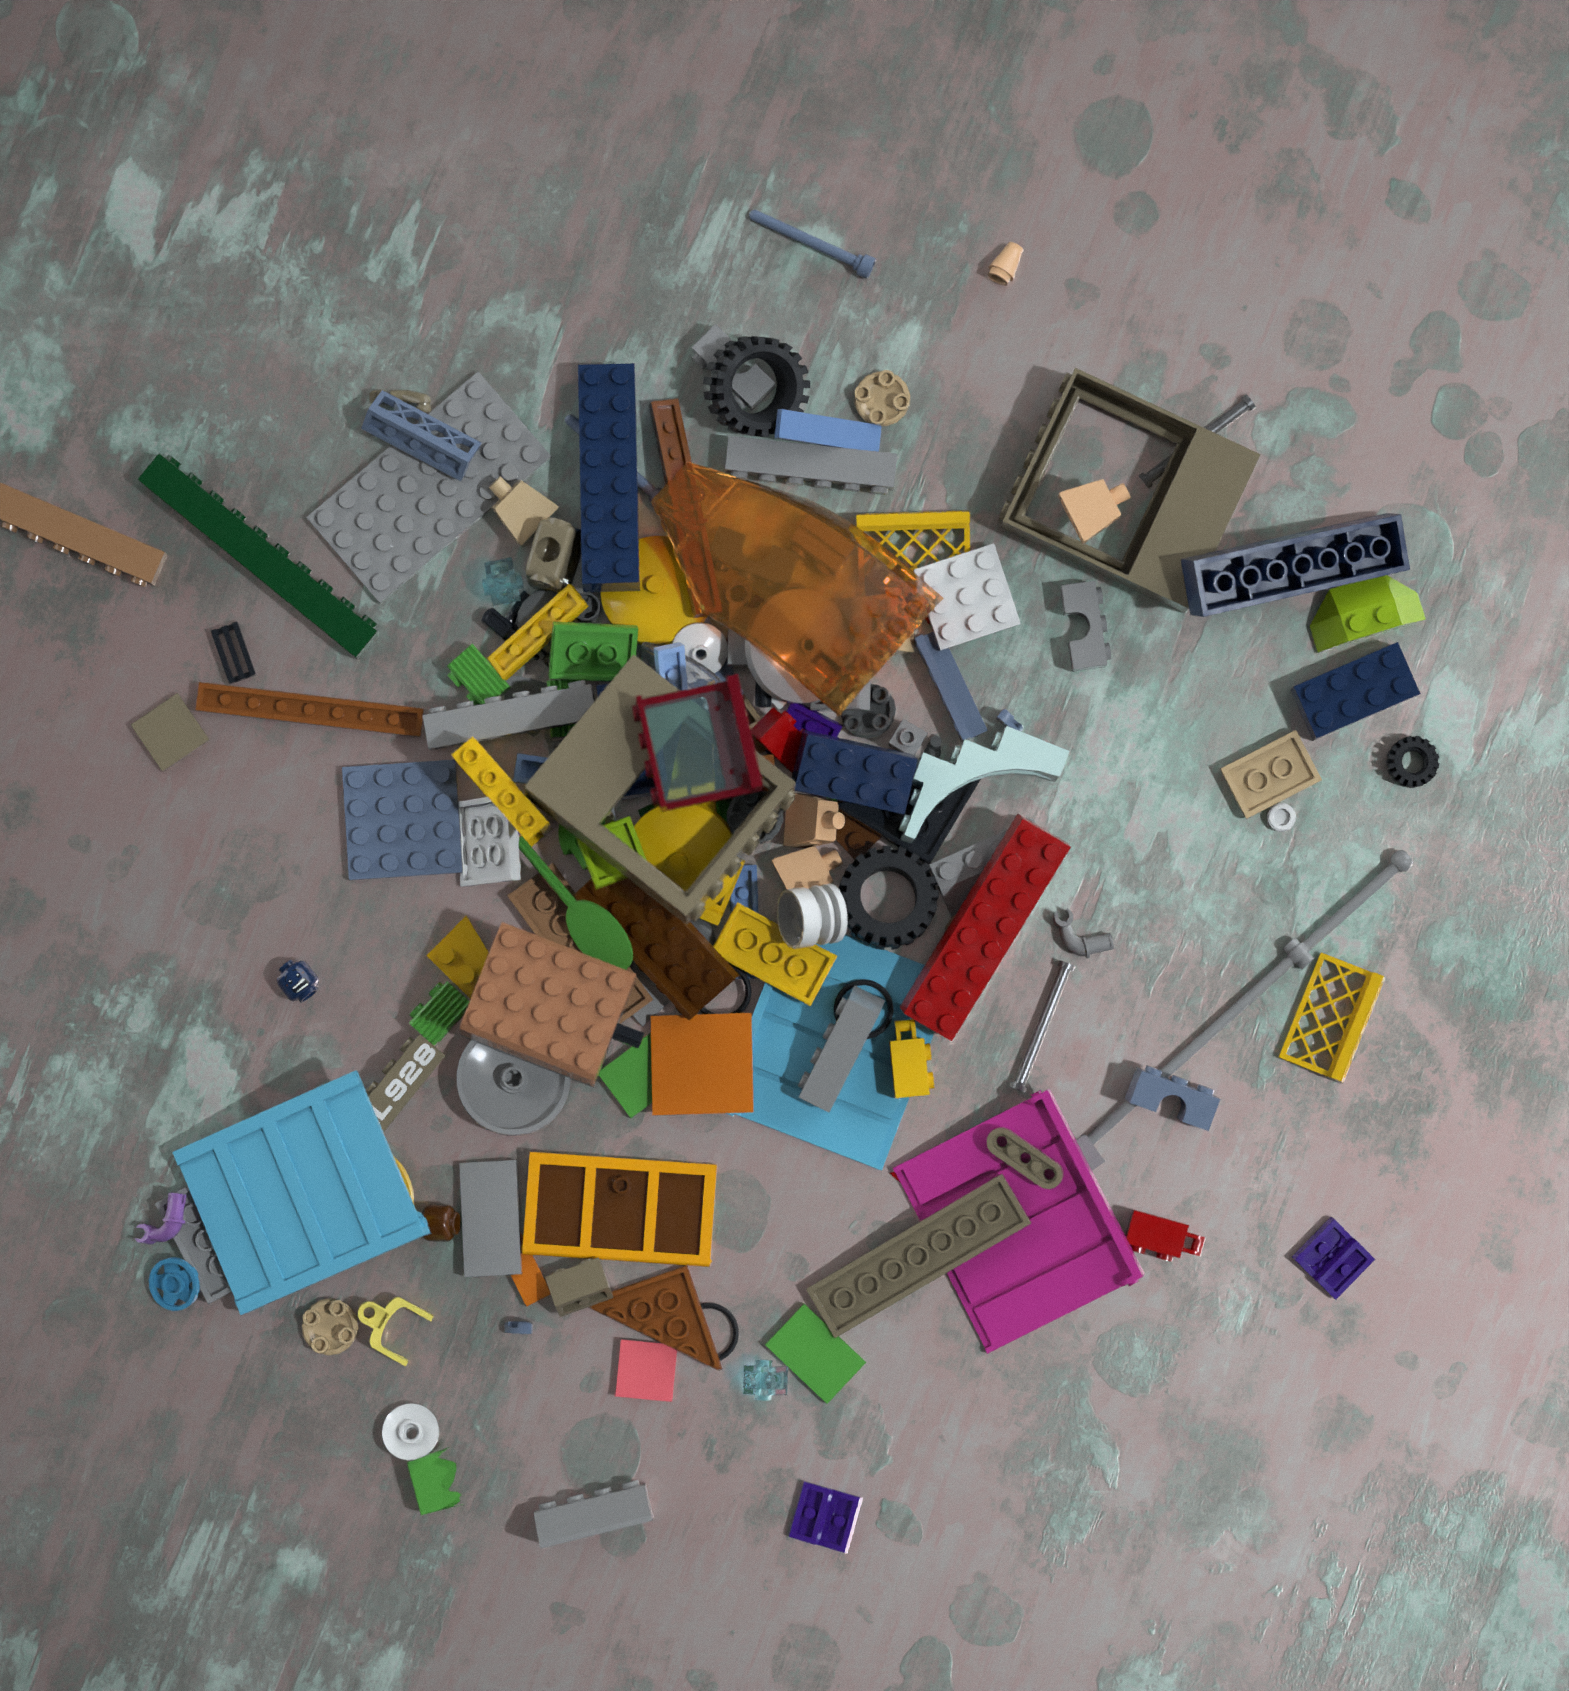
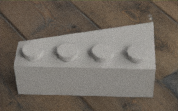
M855 985L848 999H841L835 1011L839 1017L835 1024L829 1023L822 1037L827 1041L823 1049L817 1047L810 1061L815 1064L811 1073L805 1071L798 1084V1087L802 1088L799 1098L830 1112L880 1014L885 1000Z

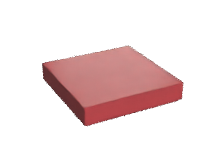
M621 1339L615 1397L672 1402L677 1351L662 1343Z

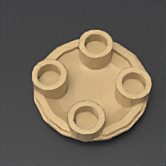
M878 371L867 375L856 387L855 406L858 414L866 422L878 426H889L897 423L905 416L910 406V392L906 383L892 371Z
M333 1298L320 1300L311 1305L303 1314V1337L308 1346L316 1353L325 1355L340 1354L347 1350L356 1339L358 1332L357 1317L352 1308L341 1300Z

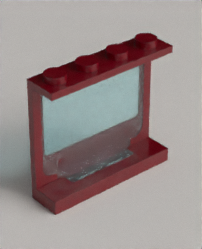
M738 674L726 676V681L660 696L642 699V695L636 696V705H632L634 721L641 722L643 732L638 733L641 750L647 749L649 760L644 761L647 778L653 777L655 788L650 789L654 806L659 805L661 813L763 791V782Z

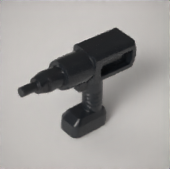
M523 590L506 617L502 616L494 608H490L483 614L481 622L501 640L506 641L517 631L516 618L522 603L529 597V594ZM535 654L533 658L538 661L540 656Z

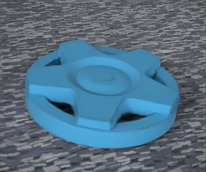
M166 1258L158 1262L151 1270L149 1276L150 1292L154 1300L161 1307L171 1311L183 1310L192 1305L198 1298L200 1289L199 1274L195 1267H192V1265L181 1258ZM164 1265V1274H157ZM157 1288L163 1290V1298L160 1296ZM178 1299L185 1302L183 1305H175Z

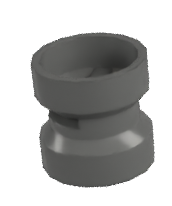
M581 593L580 595L589 607L576 618L583 623H592L600 616V602L592 593Z

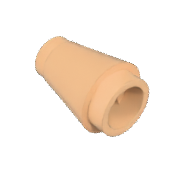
M1008 242L1007 246L989 265L988 277L1004 286L1008 285L1009 281H1013L1023 248L1014 242Z

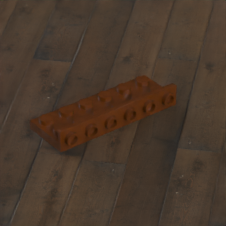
M591 878L574 894L577 900L591 901L603 907L620 923L630 940L633 950V961L637 964V967L654 982L657 989L665 994L675 1005L677 1011L688 1020H691L704 1006L739 976L690 921L687 925L628 878L597 890Z

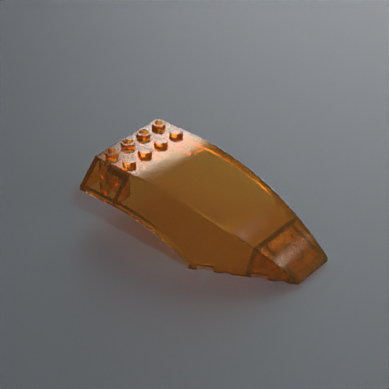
M687 462L651 501L656 514L660 516L661 526L664 532H667L673 545V552L681 570L685 572L686 582L689 588H692L697 599L700 613L713 618L753 644L790 673L838 716L841 715L944 599L871 536L836 513L807 498Z

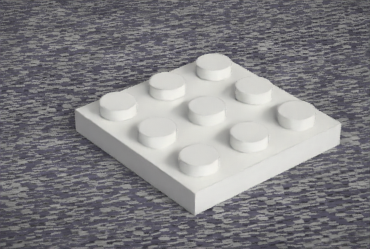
M994 543L913 570L939 651L1021 624Z
M488 797L459 801L458 813L462 861L460 887L521 880L519 834L517 829Z

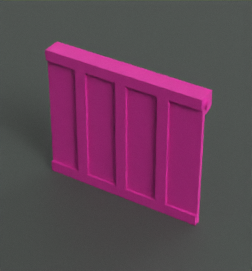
M1050 1088L1043 1092L1039 1090L1031 1094L1032 1098L893 1168L920 1221L1003 1173L1032 1222L947 1272L987 1354L1125 1285L1131 1286L1139 1282L1138 1279L1145 1275ZM999 1127L1008 1128L1054 1159L1063 1169L1064 1175L1061 1183L1055 1188L1044 1189L992 1154L987 1147V1137L990 1132ZM999 1136L997 1143L1004 1147L1007 1145V1139L1004 1136ZM1027 1152L1022 1153L1021 1160L1025 1163L1030 1162V1154ZM1046 1169L1044 1172L1045 1177L1048 1179L1054 1178V1171Z

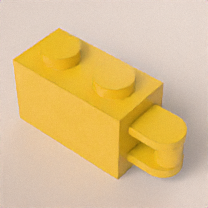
M914 1019L895 1021L896 1041L889 1042L895 1098L930 1095L929 1089H934L933 1072L927 1071V1061L932 1060L930 1043L925 1044L924 1038L917 1039ZM911 1031L912 1039L901 1040L900 1032Z

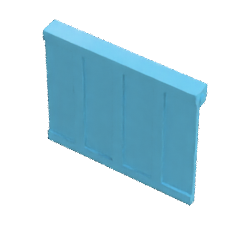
M845 935L843 940L838 943L816 944L837 955V958L811 1007L765 982L752 1015L754 1113L725 1114L733 1117L736 1114L882 1171L910 1098H895L889 1042L896 1041L895 1021L912 1019L902 1012L900 1005L925 965L887 950L876 949V946L871 944L868 947L862 944L861 940ZM866 979L875 981L882 985L891 996L894 1009L892 1020L883 1033L877 1037L866 1039L830 1112H827L799 1098L802 1088L798 1087V1084L805 1071L811 1073L815 1064L810 1061L817 1047L823 1049L827 1040L822 1037L829 1023H836L833 1007L840 990L856 980ZM860 985L857 987L885 1000L871 1032H874L885 1022L888 1013L887 1002L883 994L876 988ZM853 988L845 993L844 999H848ZM915 1020L917 1039L924 1038L925 1044L931 1043L935 1031ZM911 1031L900 1032L901 1040L912 1039Z
M357 1070L172 1152L177 1165L180 1166L229 1283L240 1315L249 1313L430 1234L426 1218L415 1209Z

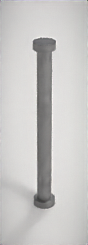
M1245 394L1241 397V402L1206 427V429L1217 434L1250 409L1252 411L1256 406L1250 397ZM1171 455L1146 474L1142 472L1138 475L1148 489L1153 486L1152 482L1162 476Z
M1061 960L1058 962L1057 966L1060 968L1014 1082L1011 1081L1009 1086L1024 1093L1027 1090L1025 1084L1070 971L1073 972L1075 968L1074 965Z

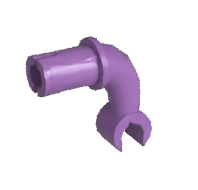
M168 1193L167 1211L165 1218L162 1219L164 1221L163 1225L157 1228L153 1225L139 1224L136 1228L144 1229L146 1233L143 1238H135V1240L139 1243L151 1245L174 1238L181 1230L182 1225L185 1224L183 1213L187 1195Z

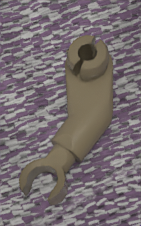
M382 390L371 391L369 402L373 403ZM390 390L391 392H387L406 403H416V408L423 412H431L430 402L432 401L427 394L410 390Z

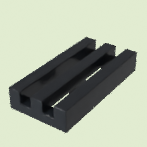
M236 621L219 629L211 630L229 684L231 685L256 676L257 674L239 623ZM229 631H235L249 672H243ZM221 634H224L238 676L233 677L219 637Z

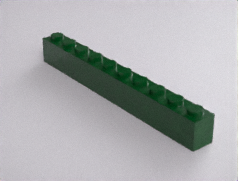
M159 453L138 480L359 660L379 636V632L375 630L378 624L366 614L362 618L353 612L356 606L344 596L340 600L331 594L334 588L323 579H320L318 582L309 576L312 570L301 561H298L297 564L293 563L287 558L291 553L279 543L275 546L271 545L266 541L269 535L257 525L253 529L244 523L247 517L236 508H233L231 511L222 505L225 499L214 490H211L210 493L206 492L200 487L204 482L192 472L185 475L179 470L182 464L169 454L165 458Z

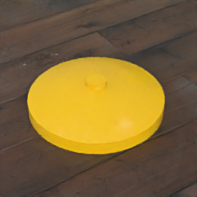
M669 536L644 537L639 539L640 591L601 592V602L611 624L637 625L639 628L637 644L659 647L672 644L676 634L682 628L693 623H704L707 617L693 618L677 538Z
M702 804L662 813L658 805L646 812L634 826L647 861L685 892L733 835L727 822L714 810ZM737 872L732 878L728 875L725 877L722 885L724 886L714 900L710 897L707 899L705 909L712 907L726 895L736 878Z

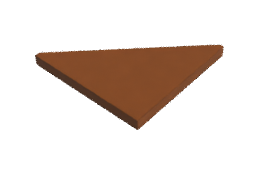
M687 1265L612 1291L614 1298L588 1307L718 1371L723 1370Z

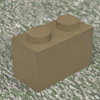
M599 1257L582 1260L578 1265L568 1269H557L551 1275L545 1277L555 1308L560 1317L614 1298Z

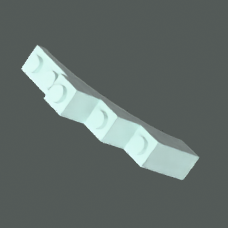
M1006 726L1001 733L996 732L991 747L995 751L965 739L960 746L955 745L952 751L950 761L954 762L953 764L923 752L917 761L912 785L920 787V789L915 788L911 795L909 804L913 805L910 815L905 814L899 830L903 831L900 840L911 844L932 809L950 793L970 782L989 776L1006 774L1030 775L1055 782L1061 775L1069 751Z

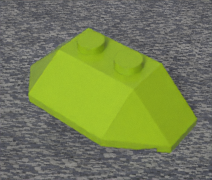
M1385 575L1329 589L1309 628L1317 653L1424 621L1426 618L1418 593L1390 576Z

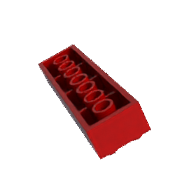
M1019 813L1016 815L901 1003L900 1009L904 1014L948 1040L953 1041L1070 850L1071 846L1066 841Z

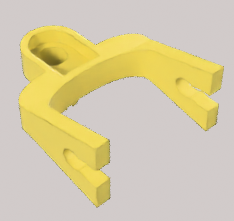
M399 1296L392 1298L385 1308L373 1301L363 1302L359 1306L357 1313L362 1323L373 1328L370 1334L371 1347L406 1367L408 1363L407 1358L381 1345L382 1333L388 1320L401 1307H406L429 1321H432L433 1314ZM367 1307L374 1309V1315L369 1317L365 1316L363 1312Z

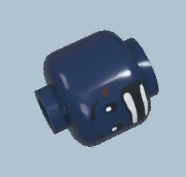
M289 960L279 968L281 974L277 978V985L290 1001L299 1000L300 1003H303L318 991L319 978L306 961L302 960L294 963L293 960Z

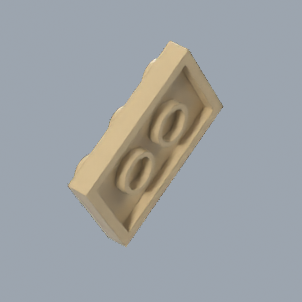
M1296 730L1220 769L1245 819L1322 780Z

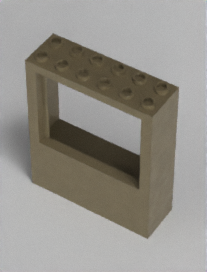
M1075 368L1072 374L1066 373L1058 391L1063 393L1061 399L1054 398L1046 416L1051 420L1048 425L1042 424L1036 436L1035 443L1039 444L1036 451L1030 449L1022 467L1027 471L1024 477L1018 475L1012 487L1011 494L1015 495L1012 502L1006 500L998 518L1003 520L1001 528L1185 613L1189 605L1181 559L1216 551L1261 454ZM1079 399L1087 401L1177 444L1122 561L1025 516Z
M633 655L524 786L525 794L530 801L687 925L690 920L696 922L703 914L705 902L709 897L714 900L724 887L722 885L725 877L728 875L732 878L742 865L741 858L745 853L749 856L760 843L758 841L760 834L763 831L765 833L770 832L778 821L776 818L780 809L787 811L796 799L794 797L796 795V782L756 751L762 782L769 791L685 892L601 825V822L645 770L644 761L649 760L647 749L641 750L638 733L643 732L641 722L634 721L632 705H636V696L642 695V699L679 691L637 656ZM692 700L645 711L655 757L683 723L687 724L717 748L710 714Z

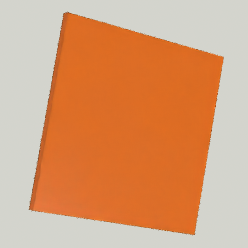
M752 1013L696 1014L691 1020H688L684 1015L651 1016L653 1116L754 1113Z

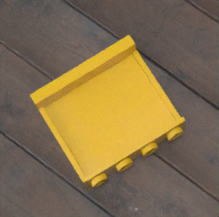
M473 736L452 754V757L457 761L456 763L484 795L495 804L531 847L553 830L544 816Z

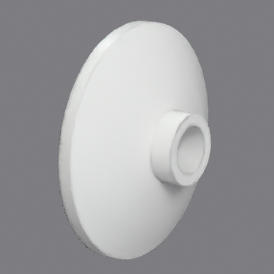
M693 623L685 626L676 634L672 644L681 642L684 645L686 674L690 677L703 678L713 675L724 665L727 659L728 645L724 635L718 628L708 623ZM703 649L706 653L703 657H697L695 655L696 651Z
M404 1404L395 1408L387 1416L382 1428V1437L386 1448L392 1455L402 1460L412 1461L428 1455L434 1449L439 1438V1425L433 1413L426 1407L419 1404ZM411 1429L417 1430V1436L413 1439L407 1436L408 1431Z

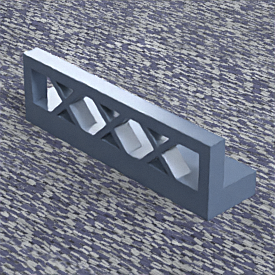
M383 390L369 407L361 429L459 481L465 476L470 461L481 446V442ZM384 402L392 406L395 411H387L380 407V405ZM413 417L419 421V424H412L406 418ZM437 430L443 433L444 437H437L431 431ZM456 444H464L471 449L467 453L457 448Z
M933 632L916 637L914 639L915 645L961 743L965 739L970 740L987 732L988 730L950 649L947 648L939 651Z

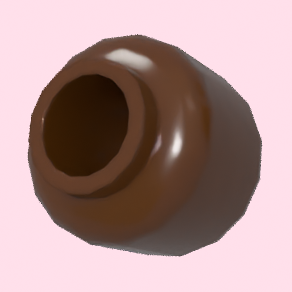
M430 1204L423 1209L422 1215L426 1218L430 1234L423 1236L425 1240L449 1242L459 1233L461 1225L460 1215L458 1212H455L452 1206Z

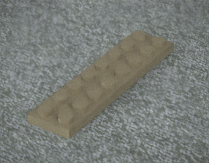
M1002 1173L811 1285L806 1290L834 1338L1032 1222Z

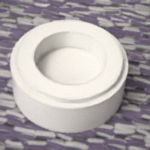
M1278 803L1272 806L1267 813L1268 825L1277 832L1289 830L1296 821L1294 809L1285 803Z

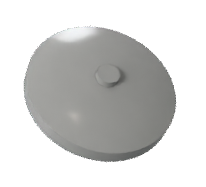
M472 1040L461 1055L456 1076L460 1100L471 1118L483 1128L506 1136L530 1134L542 1129L553 1121L567 1100L571 1081L570 1078Z

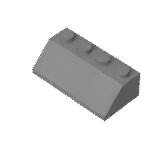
M1007 830L929 864L932 876L935 875L936 885L951 918L960 909Z
M634 1480L623 1483V1489L611 1491V1487L595 1490V1496L584 1498L583 1494L567 1497V1503L556 1505L555 1501L539 1504L540 1510L534 1511V1518L540 1549L652 1521L654 1515L646 1483L639 1485V1481Z

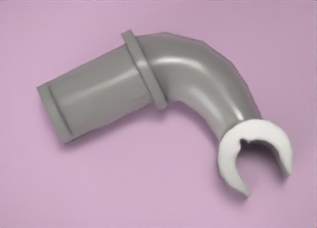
M1068 908L1066 909L1068 918L1066 922L1061 921L1058 918L1057 911L1055 912L1053 923L1059 928L1062 942L1069 951L1076 955L1090 958L1091 954L1114 949L1111 933L1089 938L1085 936L1078 937L1071 927L1073 921L1072 911Z

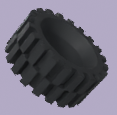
M743 336L737 338L738 341L725 343L726 349H718L713 355L717 358V361L709 362L706 367L707 370L712 371L711 377H704L703 384L710 385V391L703 392L705 400H711L713 403L708 406L711 414L719 416L716 420L721 425H726L728 430L743 435L769 437V434L775 435L778 409L804 413V410L799 408L800 403L808 404L810 396L803 395L804 388H810V380H803L802 375L809 372L806 365H799L798 362L802 360L799 353L790 351L793 347L787 343H780V340L759 336ZM758 358L766 362L773 370L777 387L772 402L762 411L750 414L744 411L735 401L732 382L736 371L743 363Z
M883 846L879 850L874 847L869 849L864 855L861 853L852 864H849L838 889L846 905L847 927L851 930L849 934L854 939L856 937L863 940L862 944L868 947L872 944L876 946V949L884 950L885 947H891V950L899 949L901 945L906 944L907 946L913 943L917 937H920L925 932L936 913L939 890H936L935 887L937 883L935 875L931 876L929 872L930 867L926 862L922 864L919 861L920 856L914 852L910 855L906 853V848L899 847L898 850L891 849V846ZM881 871H892L904 876L910 882L915 893V906L909 916L898 922L884 923L872 918L865 911L861 902V887L871 875Z

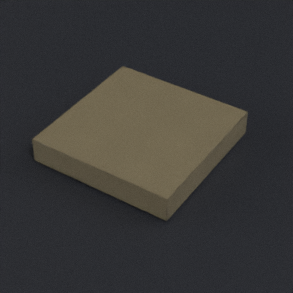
M178 693L131 724L163 772L210 741Z

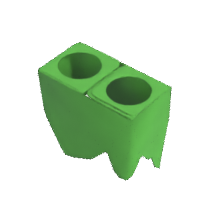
M448 1448L407 1462L421 1515L455 1507L454 1505L460 1502L459 1497L461 1494L449 1491L450 1486L454 1482L456 1463L438 1458Z

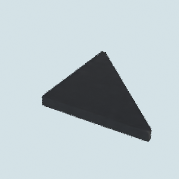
M980 780L964 785L938 803L925 818L916 838L911 844L900 840L903 831H900L899 827L904 815H910L913 808L909 801L914 789L919 790L920 787H911L905 814L851 802L839 803L838 810L894 845L906 848L907 853L911 855L913 852L920 856L919 860L929 865Z

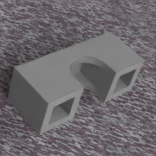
M715 324L692 347V352L695 354L692 359L704 370L709 362L717 361V358L713 356L718 349L725 350L724 344L732 340ZM756 363L747 372L735 373L732 382L735 401L742 409L747 406L751 411L776 387L775 382Z
M1095 581L1062 585L1060 592L1064 616L1078 615L1084 618L1088 624V634L1086 637L1068 643L1072 672L1106 667L1107 660H1111L1110 644L1104 643L1103 632H1107V622L1105 615H1100L1099 604H1103L1101 587L1096 588Z

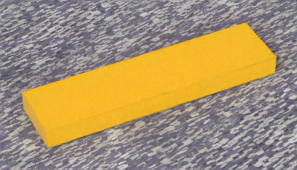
M568 584L487 657L488 661L503 680H508L551 641L553 622H572L589 605L575 587Z

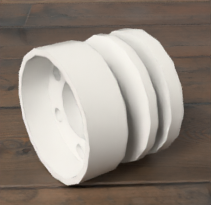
M828 883L821 886L814 885L810 888L786 889L781 892L777 904V922L784 942L788 947L798 949L811 947L814 944L838 943L843 940L847 929V910L844 898L835 885Z

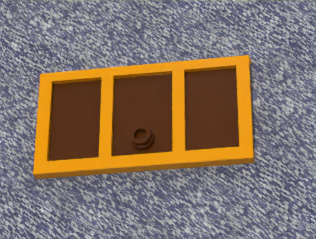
M529 1152L523 1245L521 1246L522 1254L596 1259L599 1257L600 1260L710 1267L712 1263L710 1257L717 1165Z

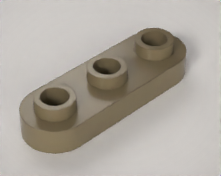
M999 1127L988 1135L987 1147L989 1151L1040 1187L1052 1189L1061 1183L1064 1175L1061 1165L1010 1129ZM999 1136H1004L1007 1139L1006 1146L1002 1147L997 1143ZM1024 1152L1029 1153L1031 1156V1160L1028 1163L1021 1160V1154ZM1052 1169L1054 1171V1178H1046L1044 1175L1045 1170Z

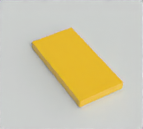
M738 902L713 946L727 962L810 1007L837 958V955L816 944L811 947L798 949L788 947L780 934L777 923Z

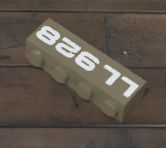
M420 1034L415 1040L411 1037L407 1039L399 1049L403 1052V1055L397 1062L391 1059L381 1071L386 1076L379 1084L374 1080L366 1090L383 1133L446 1056Z

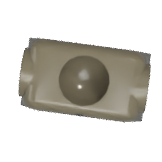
M547 517V520L544 519L539 522L525 567L527 581L532 588L559 593L568 584L572 585L581 556V529L575 528L569 522L553 517Z

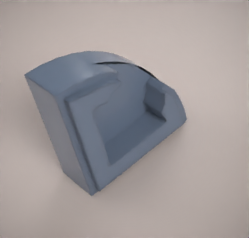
M1003 709L996 718L1005 727L1008 726L1021 732L1024 730L1023 725L1018 723L1014 716L1006 709Z
M506 1321L504 1323V1333L532 1334L533 1323Z

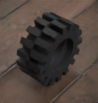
M1408 736L1396 742L1388 752V759L1386 760V766L1388 765L1389 769L1387 771L1389 775H1392V780L1400 783V786H1407L1409 788L1427 784L1437 774L1436 771L1440 764L1438 763L1439 753L1437 754L1435 751L1436 747L1431 745L1429 740L1422 739L1420 736ZM1416 751L1423 757L1424 764L1419 772L1410 773L1404 769L1402 758L1405 753Z

